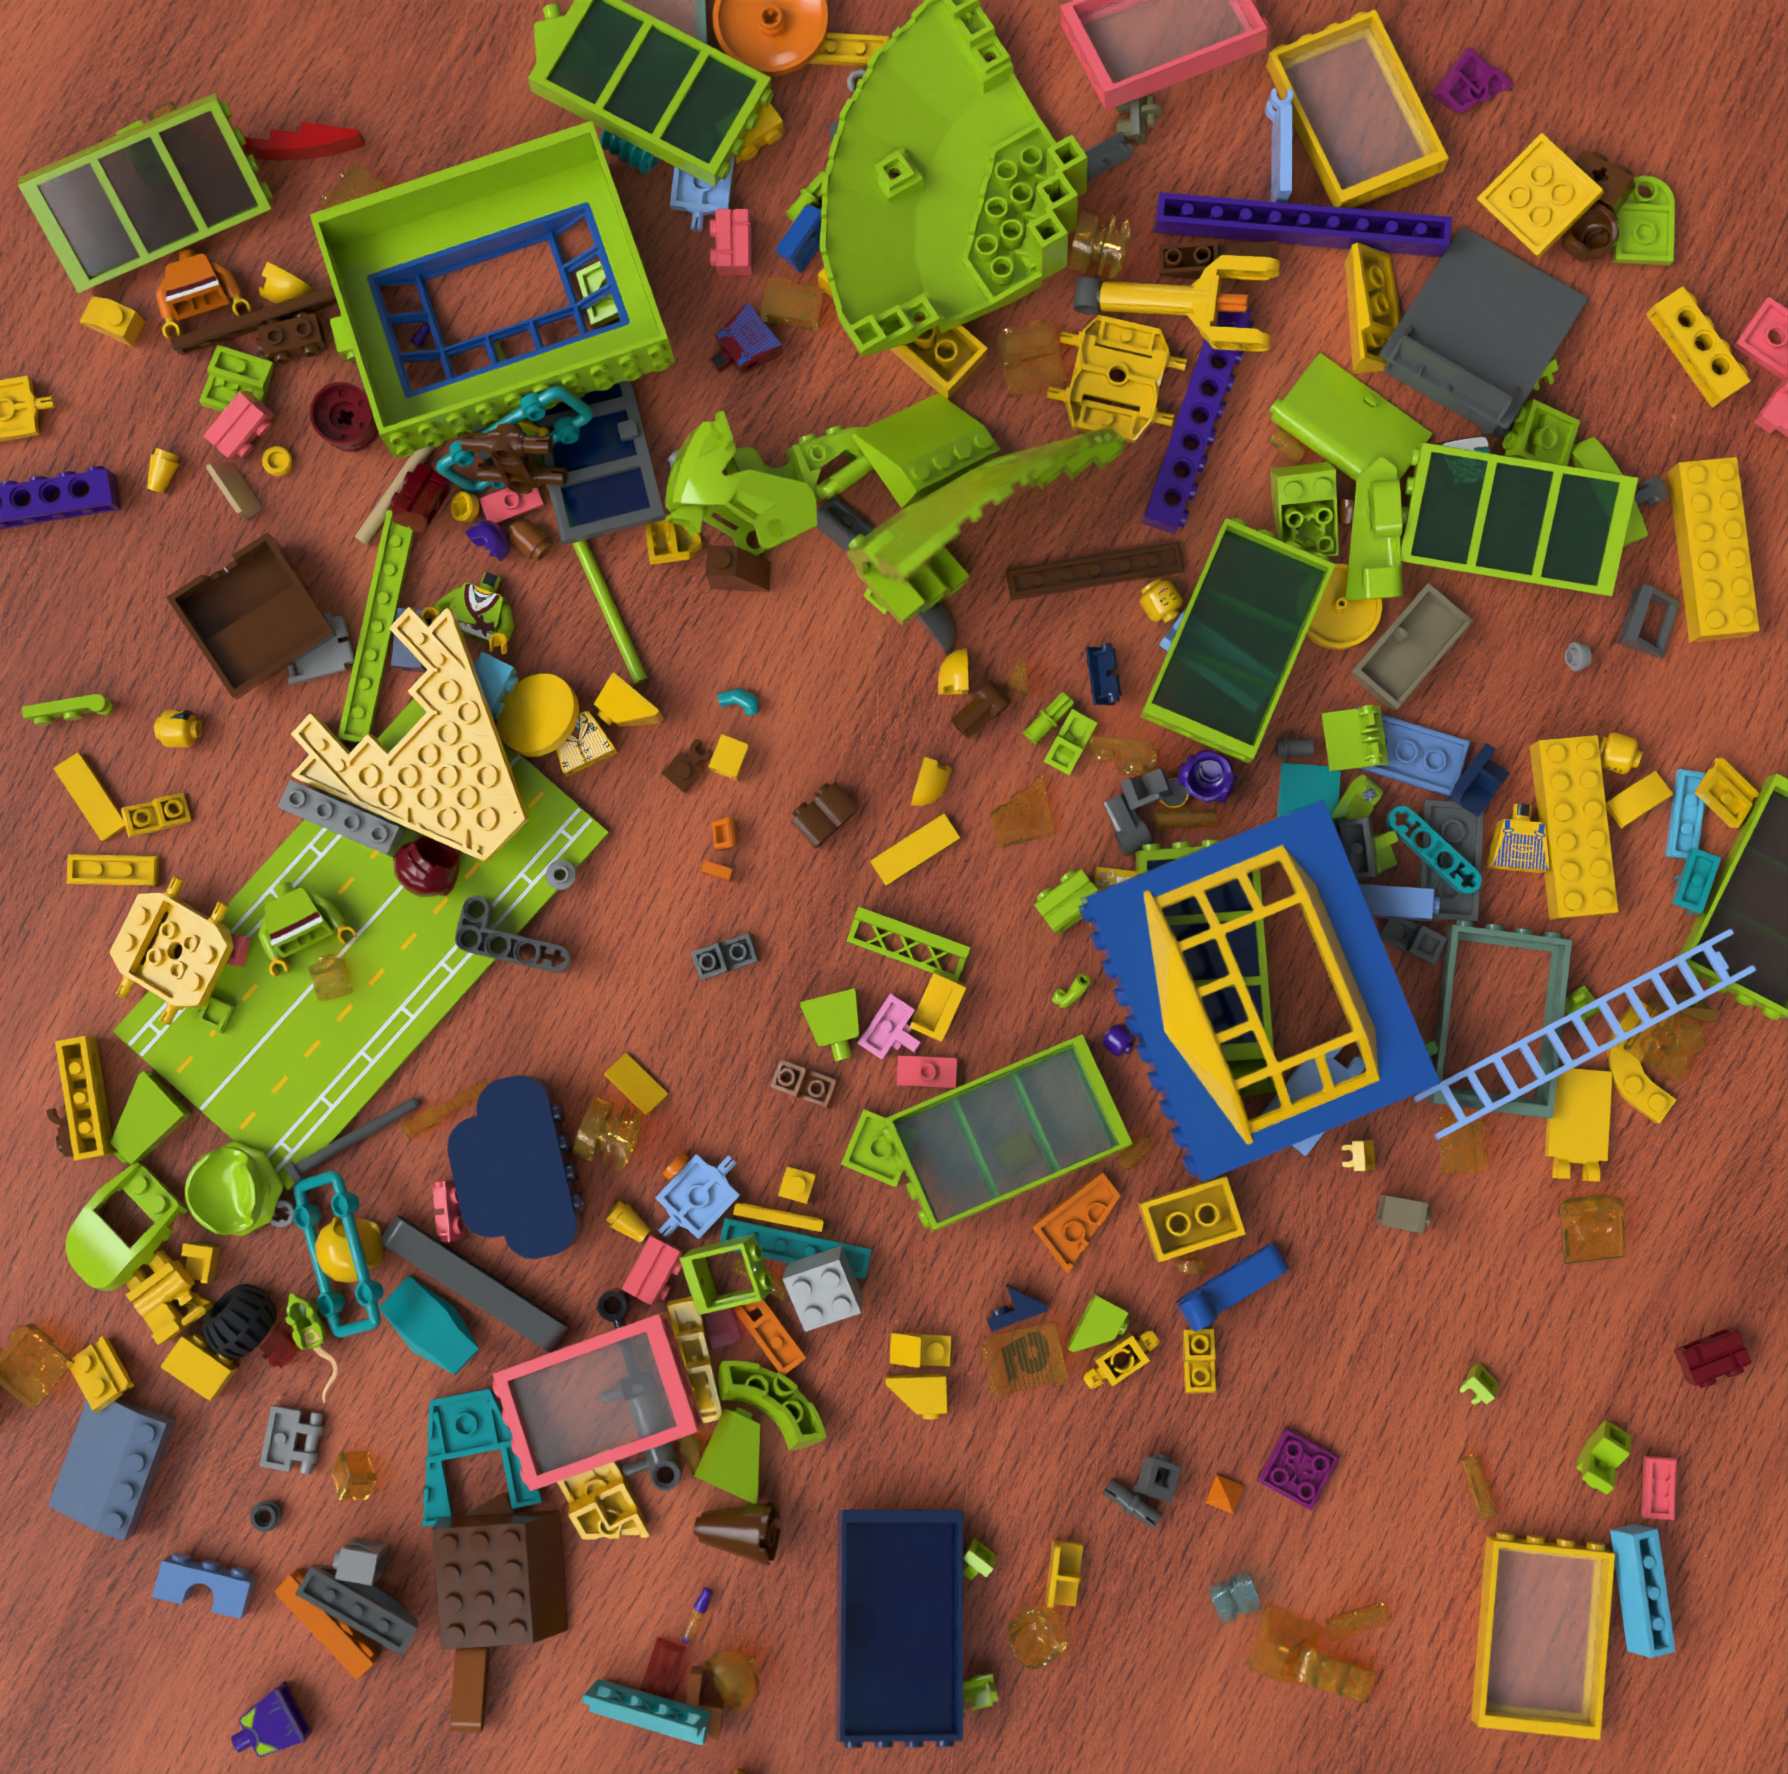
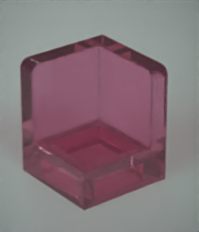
M733 1307L704 1314L710 1333L709 1340L712 1349L742 1340L743 1335Z

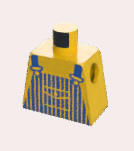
M1513 804L1512 820L1502 819L1497 822L1486 868L1532 873L1549 871L1545 823L1530 821L1531 805Z

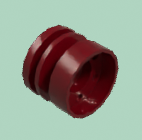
M334 382L324 386L315 394L310 405V420L314 430L330 445L344 452H358L368 448L377 439L379 432L368 397L359 387L348 382ZM348 415L352 416L351 421L353 422L349 426L346 424L347 419L345 418Z

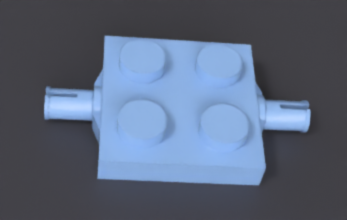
M703 132L701 149L683 151L709 164L716 153L712 151L714 134L708 133L707 142V132ZM734 157L730 162L731 169L725 180L720 179L716 188L674 166L670 209L687 211L692 214L690 230L696 232L697 226V231L702 232L704 215L715 214L717 209H729L735 163Z
M696 1154L658 1194L655 1199L666 1208L670 1216L663 1226L658 1229L662 1234L671 1226L663 1236L668 1239L672 1232L680 1225L700 1239L740 1196L725 1177L737 1164L735 1160H732L725 1168L726 1164L732 1159L731 1156L727 1155L716 1168L707 1164Z

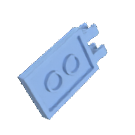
M1273 88L1265 107L1266 116L1273 122L1271 128V202L1287 203L1292 192L1291 101L1293 91L1288 89L1286 99L1280 100L1276 96V88Z
M1344 1046L1325 1054L1333 1085L1353 1078L1365 1069L1364 1061L1360 1057L1355 1056L1347 1068L1334 1059ZM1314 1058L1301 1063L1285 1082L1291 1102L1323 1090V1084ZM1278 1094L1274 1096L1259 1116L1281 1107ZM1324 1132L1291 1146L1306 1156Z

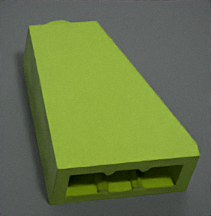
M142 1071L138 1075L110 1141L116 1149L114 1154L125 1164L141 1163L192 1115L152 1071Z
M736 1407L734 1412L724 1408L694 1477L756 1504L758 1499L760 1424L751 1420L753 1414L739 1407Z

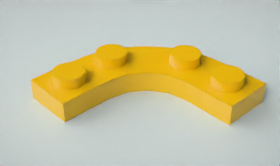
M1641 1001L1651 1019L1660 1015ZM1632 1005L1629 1006L1619 1020V1024L1625 1033L1643 1024ZM1655 1024L1608 1049L1607 1058L1609 1059L1610 1072H1612V1082L1619 1094L1654 1123L1660 1124L1676 1102V1099L1653 1083L1644 1073L1640 1063L1641 1049L1645 1040L1657 1025ZM1613 1032L1610 1036L1609 1041L1616 1038Z

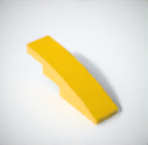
M692 1296L668 1301L667 1307L673 1331L703 1422L719 1420L723 1410L719 1399L718 1385L702 1315H698Z

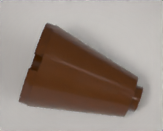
M768 1502L704 1511L695 1520L694 1535L698 1536L700 1543L769 1566L771 1565L769 1561H774L779 1544L780 1529H776L775 1519H780L779 1506L777 1503Z

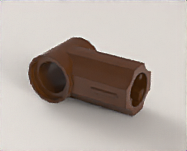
M990 680L973 696V700L954 716L951 722L962 735L969 739L991 718L994 719L1002 713L1012 701Z

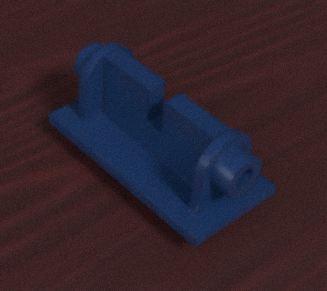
M1112 643L1101 644V647L1087 646V665L1093 705L1113 706L1115 705L1114 703L1120 702L1119 697L1122 696L1119 675H1110V671L1118 669L1116 649L1112 647Z

